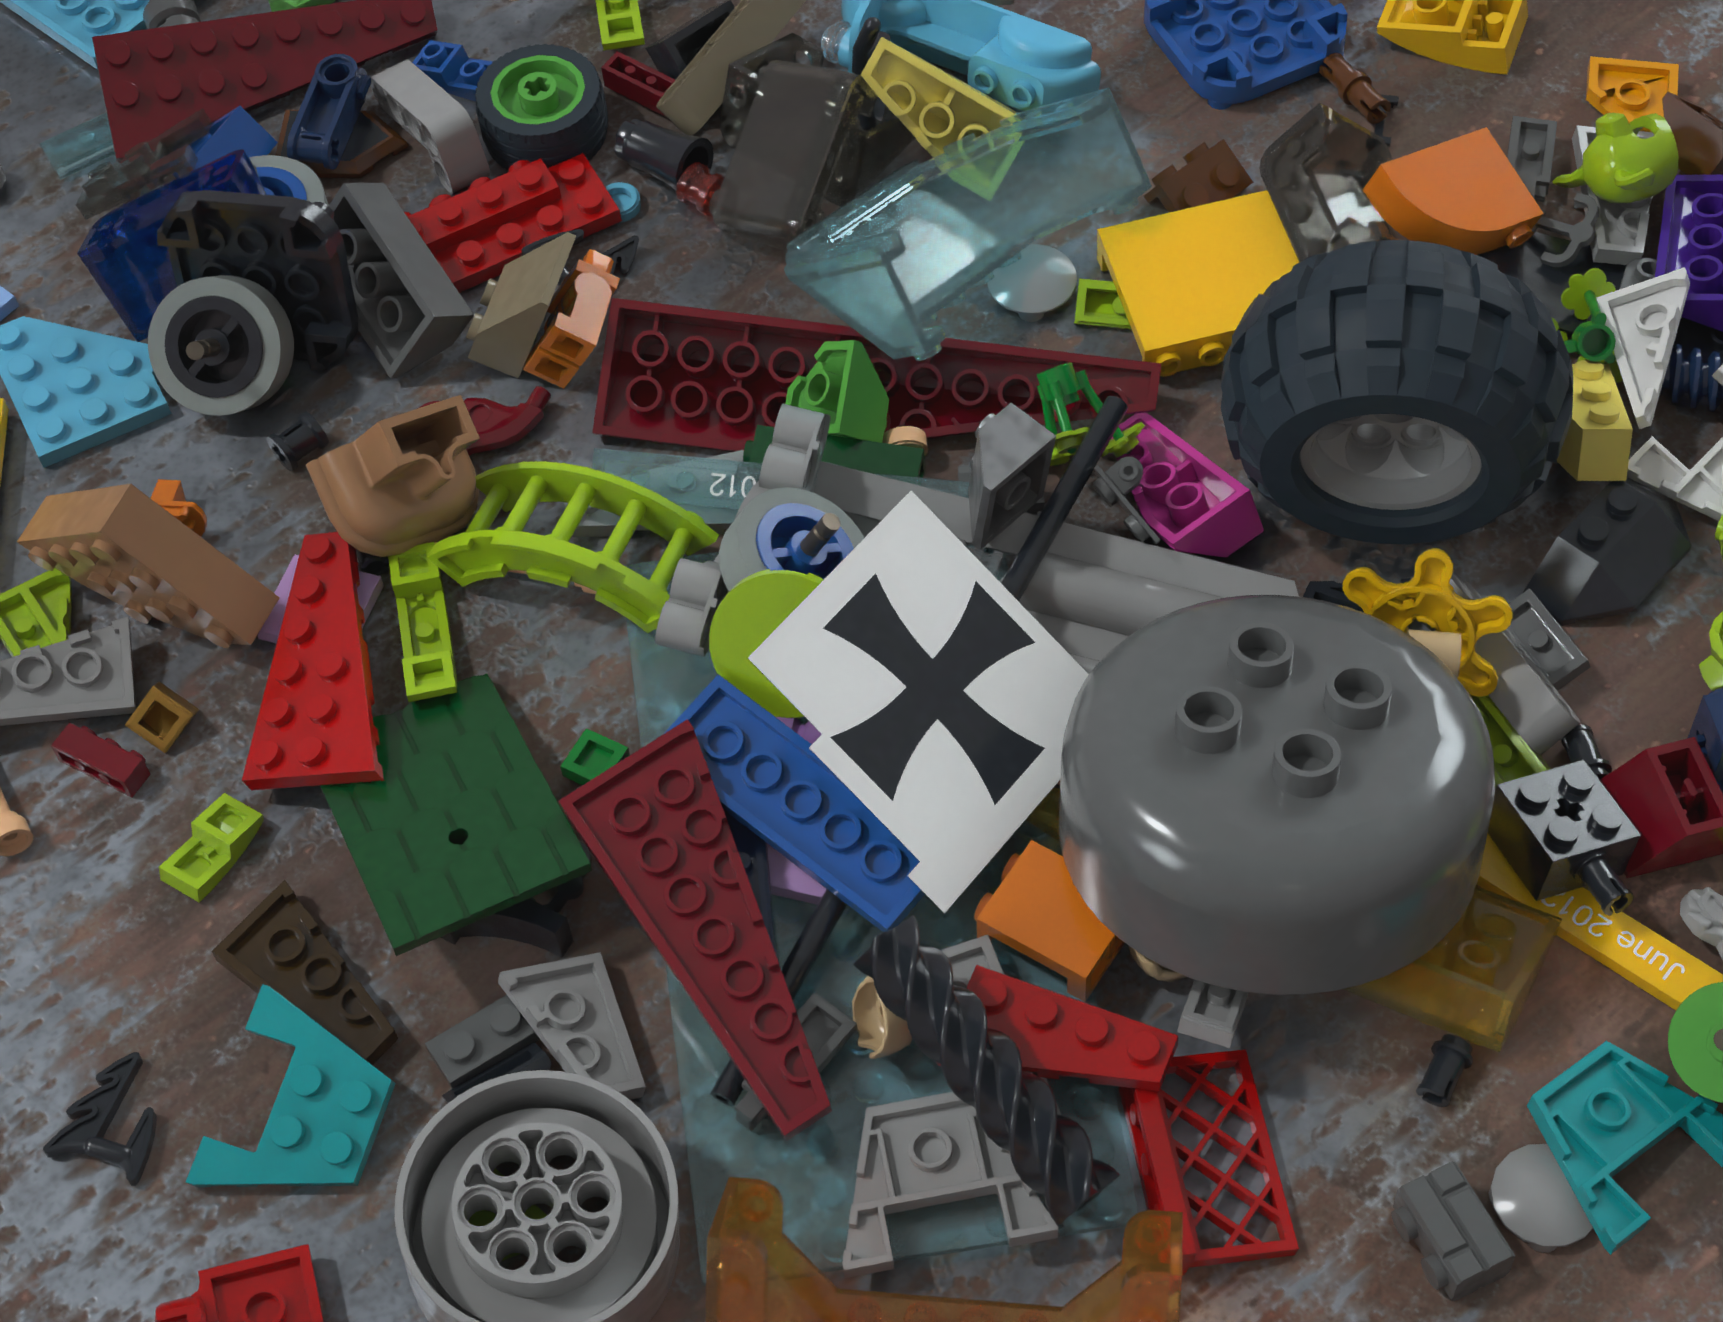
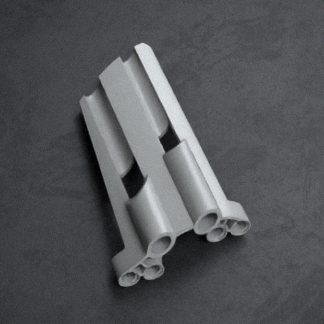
M782 404L779 410L772 444L766 450L759 481L748 492L735 517L736 519L754 497L767 490L788 487L798 488L820 495L834 503L853 520L865 538L912 491L965 546L972 545L969 498L822 461L831 416L787 404ZM1024 512L984 548L1017 556L1039 516ZM1064 522L1019 603L1090 674L1094 667L1114 647L1138 629L1178 609L1226 597L1245 595L1299 597L1294 580ZM719 554L714 561L709 560L705 563L680 558L672 579L669 600L665 602L659 617L655 636L656 645L702 657L706 656L709 651V633L713 616L719 604L729 592L720 570Z

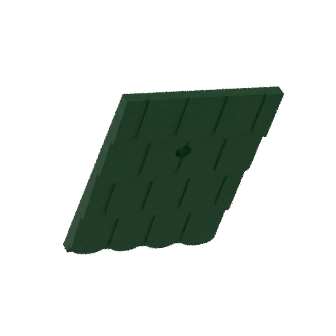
M488 674L472 676L457 682V693L412 701L399 711L373 717V724L378 729L380 743L376 746L377 758L383 768L384 781L320 785L396 956L592 871L591 863L568 819L555 799L546 779L538 768Z

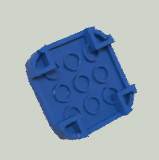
M1145 0L1144 24L1149 35L1189 86L1201 97L1207 99L1208 104L1214 109H1227L1232 104L1255 99L1319 72L1320 65L1328 68L1323 60L1332 53L1338 52L1344 57L1348 14L1342 3L1332 6L1328 0Z

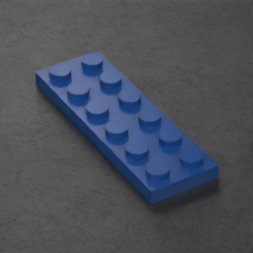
M719 674L666 730L668 732L688 719L694 728L723 810L882 932L889 931L898 926L925 895L908 877L909 873L920 861L809 749L812 744Z

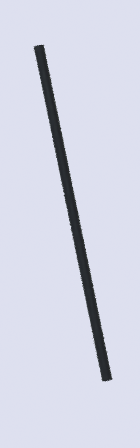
M1108 396L1001 582L1018 601L1023 596L1092 474L1094 467L1097 465L1126 414L1128 406L1122 399L1115 396ZM828 889L823 894L781 968L792 1000L796 997L847 907L846 903ZM731 1058L710 1092L716 1100L728 1106L735 1105L743 1090L741 1087L742 1082L745 1080Z

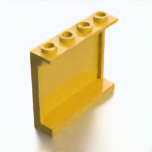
M1270 189L1097 229V260L1101 271L1109 270L1140 349L1142 361L1161 363L1160 376L1162 377L1201 366H1214L1224 361V357L1232 342V335L1252 301L1259 294L1263 295L1273 281L1279 280L1280 277L1292 271L1294 265L1301 262Z

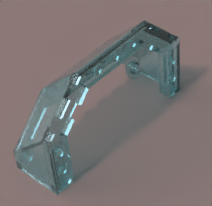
M1110 88L1015 113L1000 120L1001 127L977 138L974 133L944 146L943 150L945 153L921 164L916 159L901 166L788 242L787 249L789 252L786 253L785 261L787 265L784 267V271L790 281L891 358L899 359L914 356L916 361H920L938 353L942 349L940 343L947 337L941 325L923 328L938 319L937 311L962 302L966 299L965 291L969 288H976L991 281L995 277L992 271L1017 262L1022 258L1020 251L1035 240L1095 213L1113 210V213L1118 215L1127 212L1139 204L1137 198L1149 190L1152 185Z

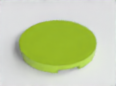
M766 569L751 574L738 582L727 593L715 611L711 622L709 649L717 674L775 717L798 718L804 716L756 668L748 657L824 580L812 573L804 574L789 570L771 571Z

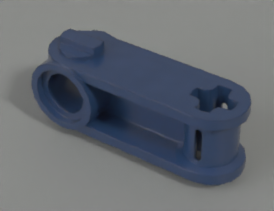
M333 54L322 59L316 66L315 73L288 136V158L295 159L301 163L323 164L326 169L331 170L336 169L339 165L371 85L370 76L367 75L364 68L357 66L356 61L351 56Z

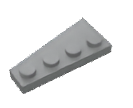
M1576 126L1572 143L1577 169L1582 166L1584 151L1596 137V127ZM1639 131L1637 136L1646 139L1654 136L1652 132ZM1588 185L1580 186L1581 193L1594 198L1599 207V217L1593 227L1595 238L1590 244L1593 262L1628 265V263L1635 259H1641L1644 253L1649 223V207L1653 196L1632 203H1610L1596 196ZM1585 207V208H1584V211H1585V216H1586V214H1587V212H1588V208Z

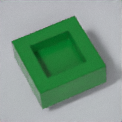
M586 728L561 764L562 775L578 784L584 785L630 756L629 748Z

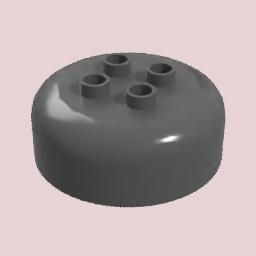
M1245 595L1197 603L1157 618L1138 629L1114 647L1094 667L1082 684L1066 725L1061 754L1059 834L1064 862L1073 884L1084 902L1109 930L1140 954L1177 973L1219 987L1275 995L1312 994L1358 986L1387 976L1409 965L1430 951L1451 931L1470 903L1479 879L1495 794V768L1489 732L1473 698L1451 670L1433 652L1416 639L1372 615L1323 600L1285 595Z

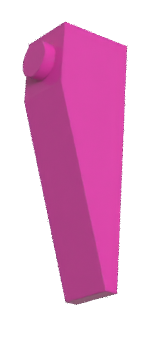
M1147 412L1136 413L1118 426L1121 431H1124L1139 422H1143L1145 425L1141 433L1136 436L1139 443L1132 448V452L1130 454H1123L1117 457L1116 460L1118 461L1124 457H1134L1142 464V479L1131 493L1144 521L1172 549L1179 552L1227 558L1264 531L1251 491Z

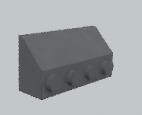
M343 183L329 204V207L334 212V222L338 225L344 240L358 313V330L389 377L398 378L451 347L474 314L385 183Z

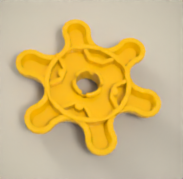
M1432 548L1418 556L1415 562L1414 577L1405 583L1395 584L1388 582L1368 567L1356 568L1346 575L1342 587L1344 594L1349 600L1358 604L1364 613L1387 622L1406 634L1408 625L1415 618H1417L1418 622L1427 623L1432 628H1435L1437 632L1461 633V660L1458 680L1472 696H1487L1495 690L1498 683L1497 673L1488 661L1476 653L1475 644L1483 635L1506 630L1511 625L1513 618L1512 609L1504 598L1497 595L1476 600L1464 599L1457 595L1450 584L1454 571L1453 562L1444 550Z

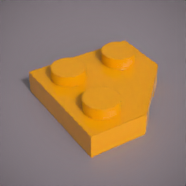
M1590 56L1587 71L1586 101L1603 115L1607 113L1624 114L1628 123L1636 118L1655 113L1664 117L1662 98L1667 91L1678 96L1679 64ZM1643 127L1640 130L1644 132H1652L1651 130Z

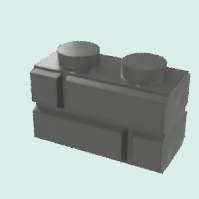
M1449 1162L1431 1171L1427 1176L1423 1175L1402 1185L1397 1190L1393 1205L1395 1210L1391 1212L1393 1223L1400 1236L1406 1242L1414 1240L1423 1254L1424 1258L1421 1259V1267L1433 1288L1438 1290L1443 1287L1450 1300L1455 1302L1477 1291L1478 1288L1485 1287L1505 1277L1510 1272L1516 1256L1456 1162Z

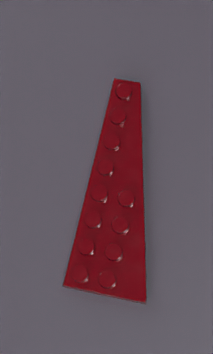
M354 0L92 37L117 163L126 162L128 158L152 148L156 150L166 146L167 142L192 133V135L198 133L238 106L249 112L290 95L292 91L310 85L316 66L327 56L345 54L351 56L356 61L357 66L360 67L365 65L366 61L391 51L392 53L436 36L438 29L432 0Z
M687 719L558 802L785 1140L788 1141L832 1112V1108L694 728Z

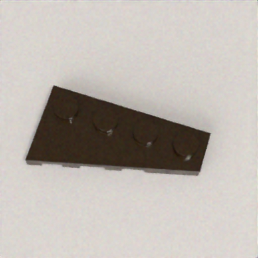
M286 880L273 890L212 950L217 962L257 994H259L262 984L270 986L371 1065H374L398 1040L394 1028L362 984L351 973L343 958L324 936L316 921L300 903Z

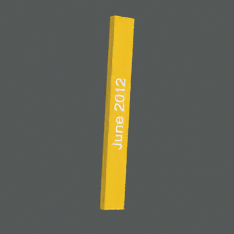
M1487 833L1477 882L1478 886L1672 1009L1677 1010L1680 1004L1696 990L1713 983L1723 982V974L1621 911L1616 914L1614 911L1611 916L1605 915L1594 896L1584 887L1536 901Z

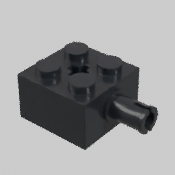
M1585 760L1497 784L1488 834L1536 901L1586 886L1601 906L1605 915L1611 916L1614 911L1616 914L1620 913L1631 904L1634 895L1626 888L1618 876L1623 875L1641 834Z

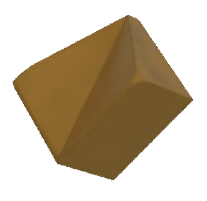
M159 681L152 686L125 726L162 752L167 753L199 710Z

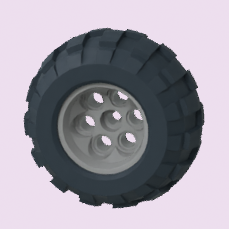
M1411 240L1364 242L1347 245L1331 252L1316 254L1292 267V271L1280 277L1279 280L1273 281L1263 295L1259 294L1252 301L1232 335L1231 345L1224 357L1221 382V412L1230 451L1234 460L1241 459L1248 479L1267 500L1278 508L1312 527L1352 540L1380 544L1434 542L1456 537L1495 522L1497 516L1516 509L1546 481L1552 462H1557L1572 419L1573 367L1560 330L1556 331L1549 310L1520 279L1500 272L1496 263L1470 252L1429 242Z

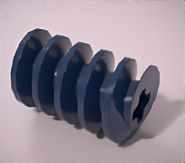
M1675 344L1672 348L1659 398L1665 389L1670 390L1671 403L1677 405L1683 394L1689 393L1690 407L1696 408L1704 396L1708 397L1709 411L1715 412L1723 400V386L1712 377L1721 366L1720 353L1713 351L1706 362L1703 363L1701 349L1694 347L1688 357L1683 359L1682 346Z

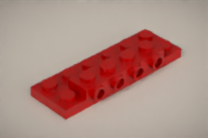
M584 153L549 168L546 167L541 158L533 162L519 160L509 168L506 174L492 180L488 177H480L471 183L467 191L453 197L448 194H442L435 197L430 202L428 208L414 214L404 212L459 293L501 275L504 266L521 257V249L535 241L560 232L577 229L584 231L583 238L622 221L620 209Z

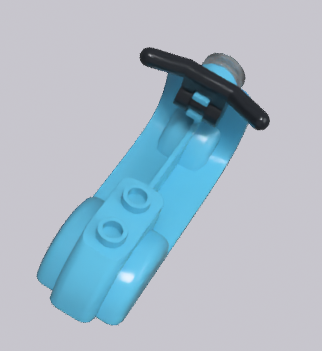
M842 0L841 15L843 20H838L833 25L828 26L821 38V48L825 59L832 63L839 62L842 67L848 69V88L852 93L859 124L867 132L872 131L876 127V117L868 90L870 87L860 75L881 37L927 62L967 75L968 85L1027 118L1051 121L1073 117L1083 112L1086 108V102L1097 97L1099 93L1101 71L1098 64L1091 60L1092 46L1090 42L1078 35L995 6L1012 5L1015 3V0Z

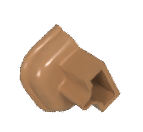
M458 395L378 421L355 441L333 449L318 459L308 462L306 468L330 522L343 540L363 553L378 557L398 555L416 545L443 540L466 527L477 509L479 489L476 487L475 468L466 449L480 438L462 396Z

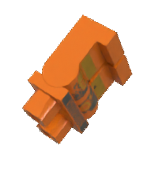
M589 249L583 261L578 259L551 299L547 312L551 313V315L545 322L544 335L541 336L529 353L523 368L524 371L563 389L567 386L579 370V367L582 366L596 347L611 296L617 289L620 278L610 274L614 263L612 258Z

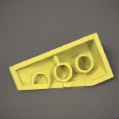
M881 37L860 75L889 110L912 133L920 145L943 168L944 172L953 182L990 203L993 201L1034 129L1035 122L884 37Z

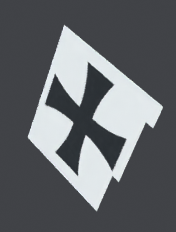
M912 491L882 519L748 657L756 668L821 733L820 737L809 749L920 861L909 873L908 877L944 914L1061 779V754L1064 732L1075 698L1089 675Z

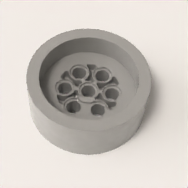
M536 1070L506 1074L478 1084L458 1095L429 1120L409 1149L401 1168L395 1195L394 1219L396 1234L413 1294L428 1322H650L670 1289L679 1258L680 1227L678 1184L669 1150L652 1121L637 1105L612 1087L597 1080L563 1071ZM561 1155L571 1156L576 1160L573 1166L564 1170L553 1169L548 1165L552 1159ZM504 1162H513L520 1166L519 1170L510 1176L501 1177L493 1173V1170ZM592 1197H601L608 1202L607 1207L596 1213L587 1212L580 1206L585 1200ZM535 1204H546L552 1208L549 1215L539 1220L525 1216L526 1210ZM482 1210L491 1211L496 1214L494 1220L485 1226H474L468 1222L473 1214ZM568 1246H576L585 1251L584 1256L573 1263H566L557 1258V1254ZM512 1253L524 1254L529 1258L526 1264L519 1269L509 1270L500 1266L503 1258Z

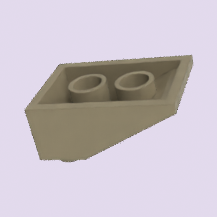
M567 232L506 264L498 282L489 279L480 304L488 308L484 316L475 313L466 335L467 339L474 341L468 355L469 359L519 378L550 305L576 235Z

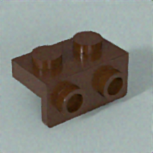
M1223 139L1210 149L1203 142L1183 157L1187 165L1177 171L1172 164L1153 177L1151 181L1155 187L1145 194L1144 198L1150 203L1158 197L1168 213L1230 199L1254 182Z

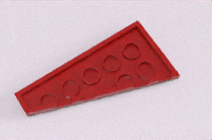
M338 532L304 535L242 781L250 790L384 781L383 768L378 762L376 746L380 744L378 729L373 724L371 708L375 701L368 644L363 639L362 624L365 623L364 611L359 605L357 588L360 585L356 549L343 540Z

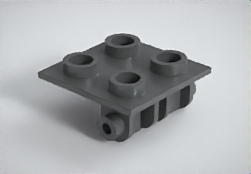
M1124 457L1105 472L1099 465H1096L1094 467V474L1098 479L1093 482L1095 490L1110 507L1117 502L1129 515L1124 519L1123 523L1138 541L1143 543L1149 539L1153 545H1157L1160 541L1158 536L1125 498L1129 492L1139 485L1142 479L1143 467L1140 461L1134 457Z

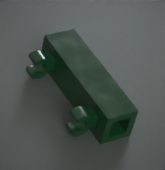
M757 425L754 441L747 440L745 444L743 467L748 468L750 476L754 477L756 483L759 481L766 450L772 444L774 427ZM831 435L827 436L822 461L923 486L926 471L924 449Z

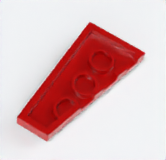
M976 965L966 989L974 992L982 1000L986 1008L988 1028L1003 1032L1016 1043L1021 1053L1022 1071L1035 1072L1038 1077L1059 1080L1061 1075L1087 1078L1088 1082L1092 1084L1160 1091L1178 1046V1035Z

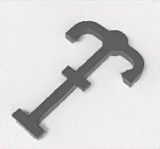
M1577 192L1573 199L1574 209L1586 207L1588 212L1583 221L1575 225L1544 217L1546 211L1542 210L1543 216L1531 229L1533 235L1537 228L1570 237L1571 239L1567 250L1562 254L1555 255L1544 251L1540 258L1542 264L1552 267H1564L1575 260L1582 247L1588 246L1593 242L1595 238L1593 227L1599 217V207L1594 198Z

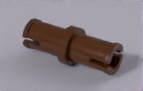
M1338 52L1324 58L1323 62L1332 71H1329L1324 65H1320L1319 72L1338 90L1340 99L1347 105H1353L1369 123L1377 124L1383 121L1387 114L1378 106L1390 112L1391 104L1372 87L1370 77L1362 71H1356Z

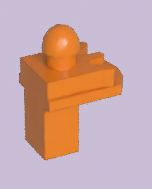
M158 479L151 499L201 537L207 527V517L203 509L195 502H186L181 480Z

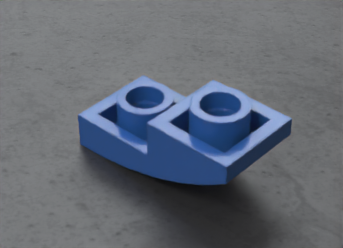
M429 40L412 63L447 93L476 102L475 94L479 78L493 61L469 58L463 45Z

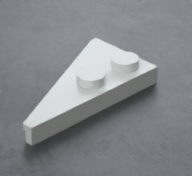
M1685 267L1596 297L1602 313L1607 316L1605 326L1611 329L1616 339L1613 351L1639 429L1651 426L1690 287Z

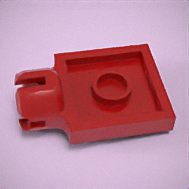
M308 1244L198 1271L199 1289L189 1297L161 1303L155 1310V1322H324L312 1256Z

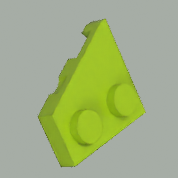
M54 568L53 571H46L0 594V639L12 657L20 655L21 650L39 645L42 648L69 639L68 635H71V577Z

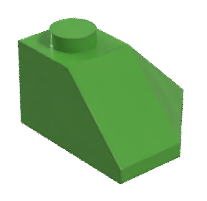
M856 340L824 342L814 355L818 362L806 377L798 375L789 386L785 404L830 415L828 435L882 443L887 425L886 417L889 398L862 342Z

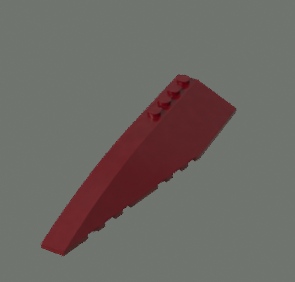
M612 298L592 434L729 452L744 450L747 440L754 441L757 425L775 427L781 405L786 402L789 386L798 375L803 377L808 375L818 362L814 356L815 353L826 341L856 340L862 342L889 398L886 417L887 425L884 433L896 427L913 426L922 429L926 433L927 439L975 433L979 424L986 416L992 413L997 415L1011 402L1038 423L1045 425L1042 401L1036 387L1040 385L1036 374L1072 362L1075 373L1081 370L1086 371L1091 387L1103 404L1108 396H1115L1127 404L1128 410L1125 415L1152 412L1156 410L1161 363ZM1081 389L1078 390L1080 400L1066 405L1069 420L1078 421L1096 418V411ZM1054 409L1055 422L1059 423L1056 410Z

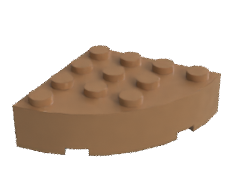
M132 484L46 496L17 543L30 551L28 557L32 562L49 571H53L56 568L80 584L124 606L123 610L133 619L147 624L151 618H155L208 639L223 648H229L231 644L251 645L280 598Z

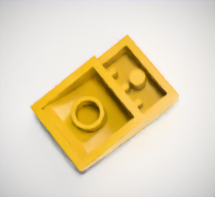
M1387 0L1377 25V33L1405 49L1442 63L1481 72L1507 75L1528 18L1527 0Z

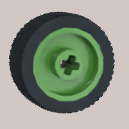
M535 44L533 46L520 47L505 53L496 61L494 60L479 78L475 99L481 135L489 154L499 165L508 171L519 160L533 162L541 158L546 167L549 168L584 153L587 160L590 161L604 144L608 127V111L603 85L595 66L581 53H577L568 47L555 46L554 44Z

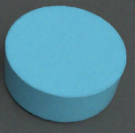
M617 182L605 186L620 209L621 222L628 221L639 213L641 209L640 195L633 185Z

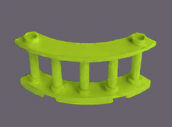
M546 461L518 462L495 467L475 476L476 487L486 495L479 510L464 533L447 537L435 543L427 558L462 587L483 579L505 577L509 570L526 571L529 579L548 582L565 588L569 586L571 581L596 591V601L617 611L634 622L646 633L657 629L662 608L665 602L669 600L670 595L668 594L667 587L674 576L680 558H683L685 554L690 556L716 542L719 534L707 526L698 514L686 511L658 493L613 474L567 463ZM539 502L568 503L551 534L544 536L522 532ZM589 506L621 516L603 550L598 552L569 542ZM501 508L505 512L512 510L502 527L489 530ZM638 525L649 529L669 542L649 580L620 564L619 561Z

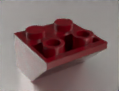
M1695 737L1647 748L1600 779L1601 783L1641 834L1624 871L1626 878L1723 854V794Z

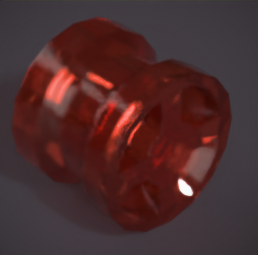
M695 162L686 168L677 184L676 196L680 202L686 205L694 204L701 214L711 217L717 214L726 203L731 188L730 180L722 174H711L710 169L706 165Z

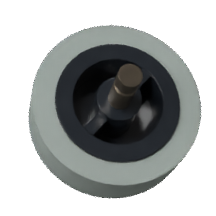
M218 275L198 278L183 283L162 300L150 323L148 352L158 381L173 399L195 412L221 416L259 406L270 399L281 388L292 366L294 338L287 314L269 291L256 282L243 277Z

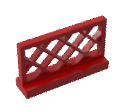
M1246 1049L1173 1057L1167 1074L1175 1073L1192 1085L1181 1102L1162 1089L1160 1091L1118 1087L1163 1278L1184 1276L1188 1269L1192 1267L1296 1255L1299 1247ZM1235 1067L1239 1088L1233 1096H1230L1206 1079L1213 1069ZM1203 1070V1072L1200 1075L1195 1072ZM1198 1090L1224 1107L1213 1124L1187 1107ZM1241 1096L1243 1097L1244 1104L1238 1101ZM1166 1108L1173 1112L1169 1118L1167 1115ZM1230 1111L1250 1124L1252 1137L1245 1146L1219 1129V1126ZM1178 1117L1205 1134L1193 1152L1173 1139L1171 1127ZM1210 1139L1237 1156L1226 1174L1199 1156ZM1254 1144L1257 1150V1154L1251 1151ZM1178 1158L1185 1162L1182 1168H1180ZM1243 1161L1263 1174L1266 1186L1259 1196L1231 1178ZM1190 1167H1193L1218 1184L1206 1202L1185 1188L1183 1177ZM1223 1189L1251 1207L1239 1225L1211 1207ZM1267 1195L1269 1196L1270 1204L1264 1201ZM1191 1208L1198 1213L1194 1219ZM1256 1211L1276 1224L1280 1238L1279 1241L1262 1242L1244 1229ZM1203 1217L1231 1235L1224 1247L1200 1249L1196 1227ZM1236 1240L1244 1244L1233 1246Z

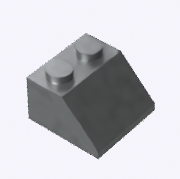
M1012 402L997 415L992 413L986 416L975 432L977 442L975 454L970 462L972 471L968 495L972 545L978 550L984 548L1044 495L1056 435Z

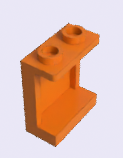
M1031 840L1021 855L1015 853L1008 860L1001 875L1002 883L995 893L991 894L988 892L980 900L973 917L977 922V938L988 934L990 941L995 938L1067 978V993L1086 1002L1125 942L1109 930L1084 902L1073 884L1065 865L1064 857Z

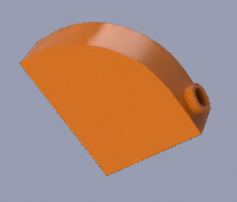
M1487 127L1380 164L1363 189L1379 215L1394 230L1408 240L1440 244L1475 255L1486 253L1508 245L1509 248H1515L1523 244L1533 235L1531 229L1544 214Z

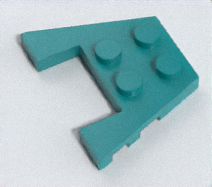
M262 984L245 1029L250 1033L295 1047V1051L256 1152L203 1136L186 1183L196 1187H257L258 1185L358 1186L396 1083L270 986Z
M1606 1040L1534 1093L1527 1104V1108L1604 1249L1611 1255L1642 1231L1651 1219L1612 1177L1677 1127H1681L1723 1167V1114L1716 1111L1717 1103L1700 1094L1695 1098L1667 1083L1668 1075Z

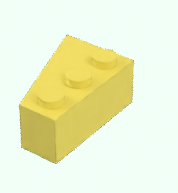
M1580 360L1572 364V419L1557 462L1577 481H1626L1633 428L1609 364Z

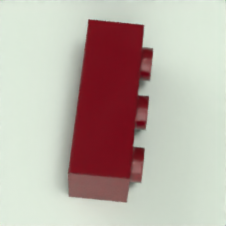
M617 51L601 67L604 86L665 116L656 105L675 79Z
M69 722L51 745L60 762L133 798L151 775L145 764L146 759L140 753L134 750L128 752L122 749L114 740L110 738L104 740L98 737L93 730L86 726L80 728Z

